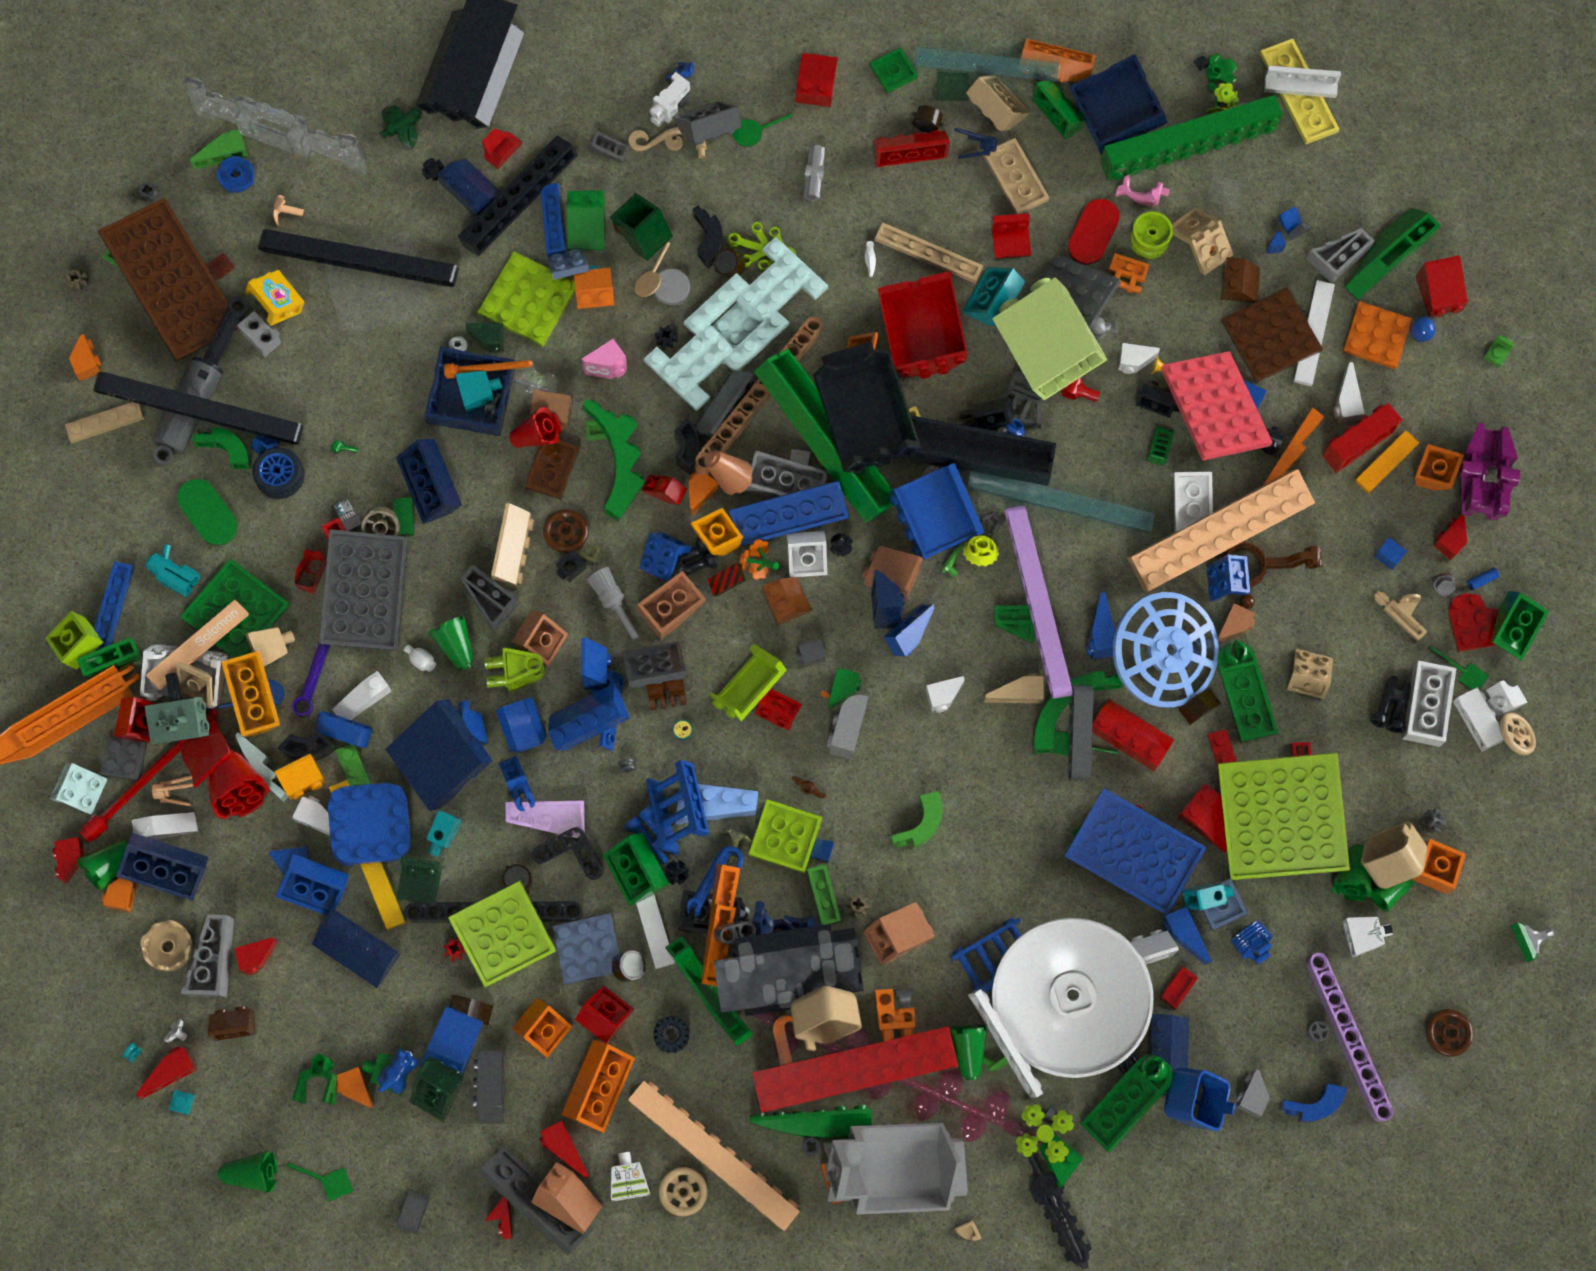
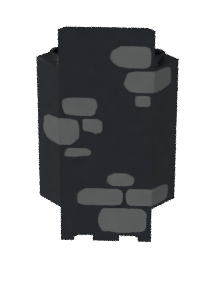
M826 924L735 938V946H732L733 958L714 961L721 1013L745 1010V1016L789 1010L795 999L822 986H830L852 993L864 991L860 956L858 953V939H856L854 928L831 931V925Z

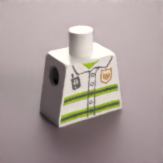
M630 1152L618 1154L620 1166L611 1168V1201L650 1195L640 1162L632 1163Z

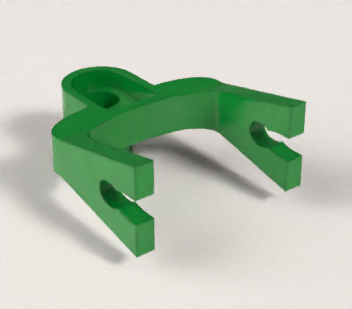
M316 1054L312 1059L311 1068L303 1070L299 1074L292 1100L306 1104L307 1081L311 1078L323 1077L327 1079V1085L321 1102L335 1105L337 1075L330 1072L334 1067V1061L326 1055Z

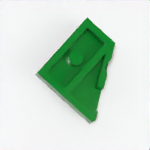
M1054 1134L1051 1141H1062L1069 1150L1063 1162L1057 1161L1056 1163H1051L1048 1160L1049 1156L1045 1154V1150L1048 1148L1049 1142L1043 1143L1039 1150L1046 1159L1050 1172L1053 1171L1057 1179V1186L1061 1188L1084 1158Z

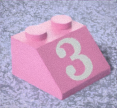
M614 339L582 358L584 373L589 376L613 379L623 376L627 370L626 355Z

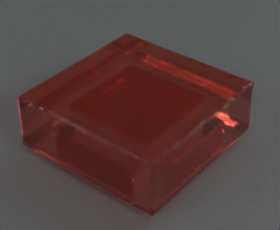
M224 253L208 263L219 279L235 269Z

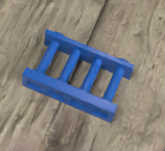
M681 759L675 762L677 771L672 776L661 782L651 778L646 779L647 791L650 796L659 836V844L662 850L672 853L677 852L675 842L692 833L702 837L710 834L694 765ZM679 781L680 791L665 799L663 789ZM683 798L684 808L669 816L667 807ZM687 816L688 826L673 834L671 824Z
M1012 917L1003 922L1004 926L965 949L960 947L952 952L953 956L950 958V961L953 963L959 960L974 985L973 991L981 989L986 994L992 991L997 971L982 945L992 940L1003 957L1007 948L999 935L1009 930L1016 941L1021 936L1016 927L1021 922L1020 918L1014 920ZM973 950H976L991 975V980L985 984L979 980L965 956Z

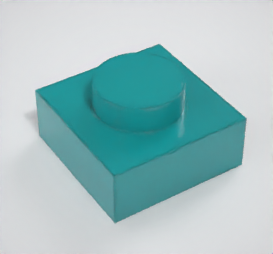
M174 1090L168 1110L189 1115L195 1095Z

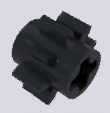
M430 158L423 163L422 174L426 180L431 178L432 181L439 180L437 174L444 169V165L440 159L435 161L434 158Z
M669 325L665 328L659 327L660 332L655 333V338L658 339L656 345L661 344L664 350L669 346L673 348V342H678V337L675 336L676 329L671 330Z
M838 533L831 538L830 544L832 546L829 549L834 555L844 557L852 551L851 543H853V540L849 535L846 536L845 533Z
M673 860L666 866L664 875L672 885L676 882L681 885V883L687 880L689 869L681 860L678 863Z
M1138 1053L1135 1055L1131 1054L1117 1067L1122 1074L1128 1072L1141 1057Z

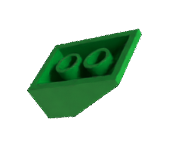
M567 191L568 251L573 249L605 250L604 191Z
M1508 591L1499 607L1491 642L1522 661L1547 617L1549 610L1521 592Z

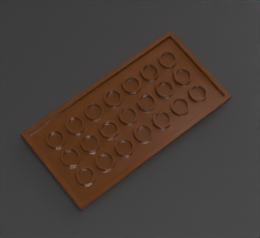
M165 198L158 200L98 230L99 236L174 360L177 362L210 345L226 314L229 303Z

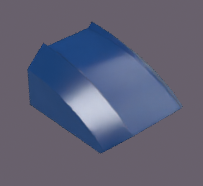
M525 698L496 710L510 751L521 752L539 746L546 740L533 698Z

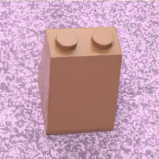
M879 546L878 550H874L870 557V561H872L870 568L866 567L862 575L865 578L864 585L872 588L874 571L879 570L900 587V594H904V602H906L921 569L923 558Z
M917 902L879 918L863 931L881 966L928 943L935 937L932 927L928 924L923 910L918 906Z

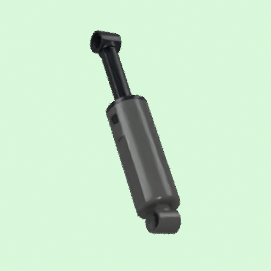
M234 297L229 301L226 314L204 357L194 356L176 391L211 399L224 374V371L217 364L239 320L246 313L247 302L245 299ZM239 304L242 310L237 312L233 310L232 306ZM165 411L152 437V441L158 445L153 452V462L157 466L165 467L171 462L173 454H183L200 420ZM159 452H165L168 455V458L166 460H160L157 457V454Z

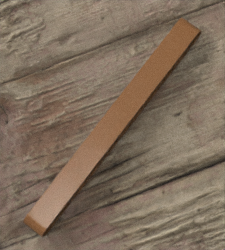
M809 317L782 351L789 349L799 362L820 336L821 320L817 317ZM809 327H815L816 330H811ZM799 340H804L806 343H800ZM759 379L696 456L695 471L699 475L705 476L710 473L706 466H701L699 463L704 462L706 455L711 449L716 448L720 452L726 453L770 399L769 391ZM755 394H762L763 396L757 397ZM749 407L752 410L746 411L744 408ZM733 421H739L741 424L736 425ZM727 434V435H729L730 437H729V438H723L722 435Z

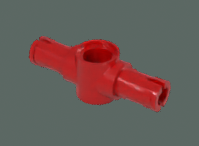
M1080 378L1060 390L1062 396L1072 400L1077 399V397H1083L1097 402L1100 391L1086 387Z

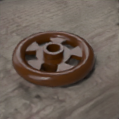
M559 510L548 517L543 527L545 542L550 548L560 553H569L573 549L574 551L580 549L585 544L589 533L588 524L584 517L573 510ZM568 517L575 519L573 525L566 522ZM556 520L561 522L557 528L552 526ZM576 528L581 529L580 536H575ZM566 529L570 531L567 535L562 533ZM555 533L560 539L556 542L552 538V535ZM573 540L572 545L565 546L564 541Z
M1444 1009L1430 1017L1426 1026V1037L1429 1045L1437 1053L1447 1057H1455L1465 1053L1471 1046L1473 1028L1468 1018L1462 1013L1452 1009ZM1452 1017L1457 1019L1456 1025L1453 1023H1448V1018ZM1438 1021L1443 1024L1440 1030L1434 1028ZM1459 1028L1465 1029V1037H1459ZM1446 1030H1450L1452 1032L1451 1037L1446 1035ZM1440 1036L1445 1043L1440 1045L1435 1038ZM1457 1041L1459 1047L1452 1049L1450 1043Z

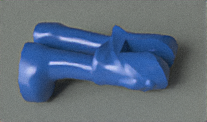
M649 805L639 814V817L657 836L655 840L647 832L637 816L624 825V829L627 832H634L636 834L643 833L656 859L664 865L669 860L660 849L661 846L659 844L652 805ZM676 842L675 844L677 852L672 853L674 856L679 853V846Z

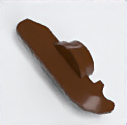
M792 776V780L797 785H801V791L804 794H814L819 798L826 796L815 788L812 781H805L800 777Z

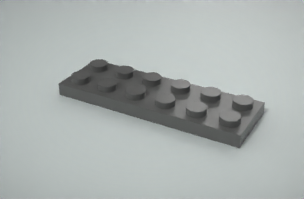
M505 1147L479 1169L478 1173L567 1255L592 1232L593 1228L589 1226L586 1232L582 1234L531 1203L542 1181Z

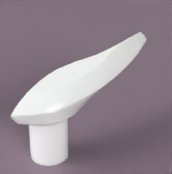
M872 241L866 243L865 263L868 267L869 277L873 276L876 265L873 249L874 243Z

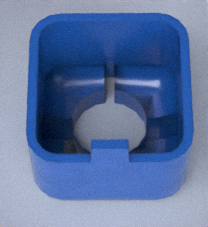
M1179 1067L1173 1071V1081L1167 1091L1164 1112L1169 1118L1191 1128L1219 1131L1223 1125L1225 1114L1233 1115L1236 1104L1228 1102L1230 1084L1226 1079L1206 1070ZM1199 1084L1203 1086L1201 1101L1196 1100ZM1194 1105H1199L1197 1118L1195 1119L1193 1116Z

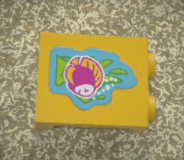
M279 270L272 273L268 272L257 279L253 278L247 283L246 295L253 294L269 313L266 321L270 326L301 313L305 303L304 300Z

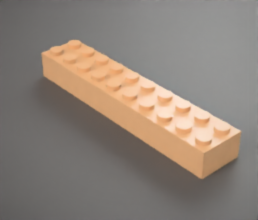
M1291 470L1127 557L1142 589L1150 591L1315 504L1299 470Z

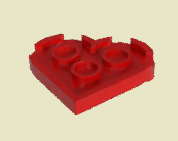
M1463 593L1458 595L1451 601L1448 608V617L1457 652L1496 646L1491 642L1499 609L1486 608L1481 596L1478 594Z

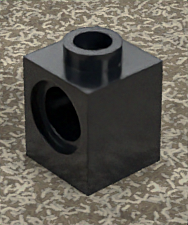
M574 549L556 563V573L562 580L566 579L569 583L587 569L586 563ZM568 564H572L575 566L574 569L570 571L566 570L565 567Z

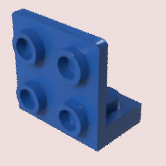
M664 532L649 533L640 569L668 582L672 578L678 555L690 553L692 546Z
M1228 554L1207 565L1206 573L1208 576L1210 601L1214 602L1228 594L1247 595L1250 593L1247 556Z

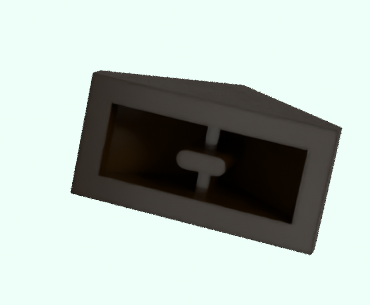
M1208 689L1197 694L1182 706L1179 711L1188 724L1192 725L1220 706L1221 703L1213 692Z

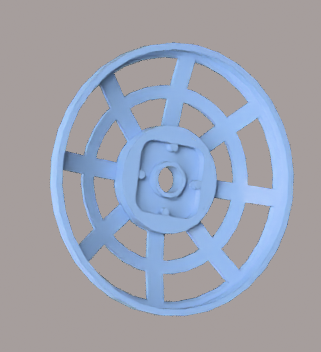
M1173 592L1149 594L1133 603L1118 623L1113 640L1115 668L1127 690L1137 699L1148 705L1177 707L1186 704L1208 687L1217 668L1219 644L1214 625L1204 609L1184 595ZM1161 598L1178 599L1177 610L1165 609L1156 612L1150 602ZM1185 602L1195 607L1207 623L1200 627L1191 616L1184 613ZM1143 606L1149 616L1141 623L1136 634L1125 631L1131 617ZM1175 615L1174 627H1165L1160 617ZM1183 619L1188 621L1195 629L1189 635L1181 629ZM1153 621L1157 631L1153 633L1151 638L1142 636L1145 629ZM1209 630L1213 640V661L1206 658L1204 634ZM1123 638L1134 641L1133 655L1136 665L1127 670L1124 667L1122 658ZM1198 638L1201 644V656L1193 653L1192 642ZM1140 643L1148 646L1149 658L1143 662L1140 656ZM1169 644H1171L1174 649L1171 655H1169L1167 652V647ZM1190 660L1199 663L1194 673L1188 678L1185 667L1189 664ZM1153 665L1161 671L1158 681L1146 671L1148 667ZM1203 666L1210 668L1209 675L1198 691L1193 693L1191 683L1199 676ZM1140 672L1147 682L1156 687L1152 697L1142 693L1129 677ZM1178 672L1182 682L1166 684L1169 673ZM1184 687L1187 698L1174 702L1159 701L1163 689L1177 690Z

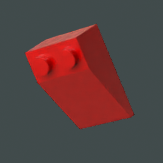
M802 53L795 103L831 107L838 57Z
M1204 783L1178 818L1225 854L1227 842L1222 796Z

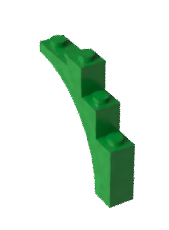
M586 399L581 410L593 418L602 429L614 457V486L603 512L619 522L645 482L640 474L630 472L641 455L640 449L636 445L627 443L637 429L638 423H636L632 416L624 415L623 413L617 419L613 412L600 408L601 405L598 402Z

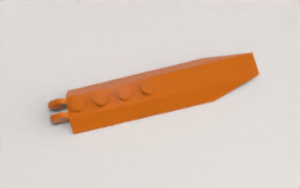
M128 663L119 670L112 665L9 726L0 734V765L33 757L120 705L122 698L134 697L129 685L140 678V674L137 672L133 673L125 680L122 677L130 672L134 665Z

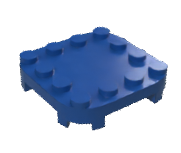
M390 783L355 785L338 788L332 792L328 801L327 811L331 852L337 861L345 866L391 861L394 863L407 854L410 848L411 835L407 798L401 786Z

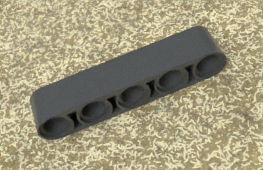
M1072 685L1068 756L1069 780L1089 781L1091 776L1092 686Z

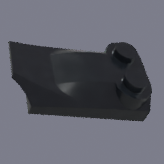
M683 890L678 931L708 934L713 894L708 895L701 907V914L695 917L696 908H692L687 913V903L696 892ZM735 897L733 907L736 910L733 922H748L750 909L743 903L742 898ZM745 925L741 929L742 934L747 931Z

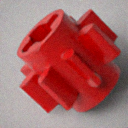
M459 937L456 938V941H452L449 938L448 941L450 943L443 945V948L448 951L444 956H451V962H454L455 958H459L462 961L461 956L467 953L463 949L462 943L460 944ZM457 945L460 951H456L453 954L451 948H455Z

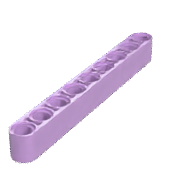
M1315 953L1307 960L1308 971L1371 1117L1376 1122L1387 1121L1393 1115L1392 1106L1327 957L1323 953ZM1314 958L1320 960V962H1321V967H1320V968L1314 966V964H1313V959H1314ZM1321 977H1326L1329 980V986H1324L1321 983ZM1330 995H1333L1337 998L1336 1005L1330 1003ZM1338 1014L1344 1015L1345 1023H1340L1337 1020ZM1346 1032L1353 1035L1352 1042L1346 1040ZM1354 1051H1358L1361 1054L1360 1061L1354 1058ZM1362 1070L1368 1071L1370 1075L1368 1080L1362 1077ZM1371 1088L1375 1089L1378 1093L1376 1099L1370 1096ZM1379 1107L1386 1111L1384 1118L1378 1114Z

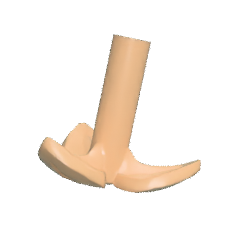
M279 195L274 203V221L279 226V213L284 212L303 216L304 209L284 205L286 202L284 196Z

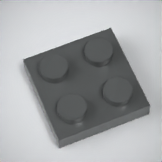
M107 737L100 775L137 781L141 777L147 742Z

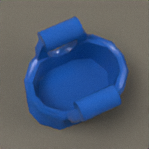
M1255 921L1236 934L1231 943L1243 959L1250 957L1251 960L1259 965L1270 957L1268 949L1272 945L1269 941L1273 935L1260 921ZM1252 951L1256 952L1258 955L1255 957Z

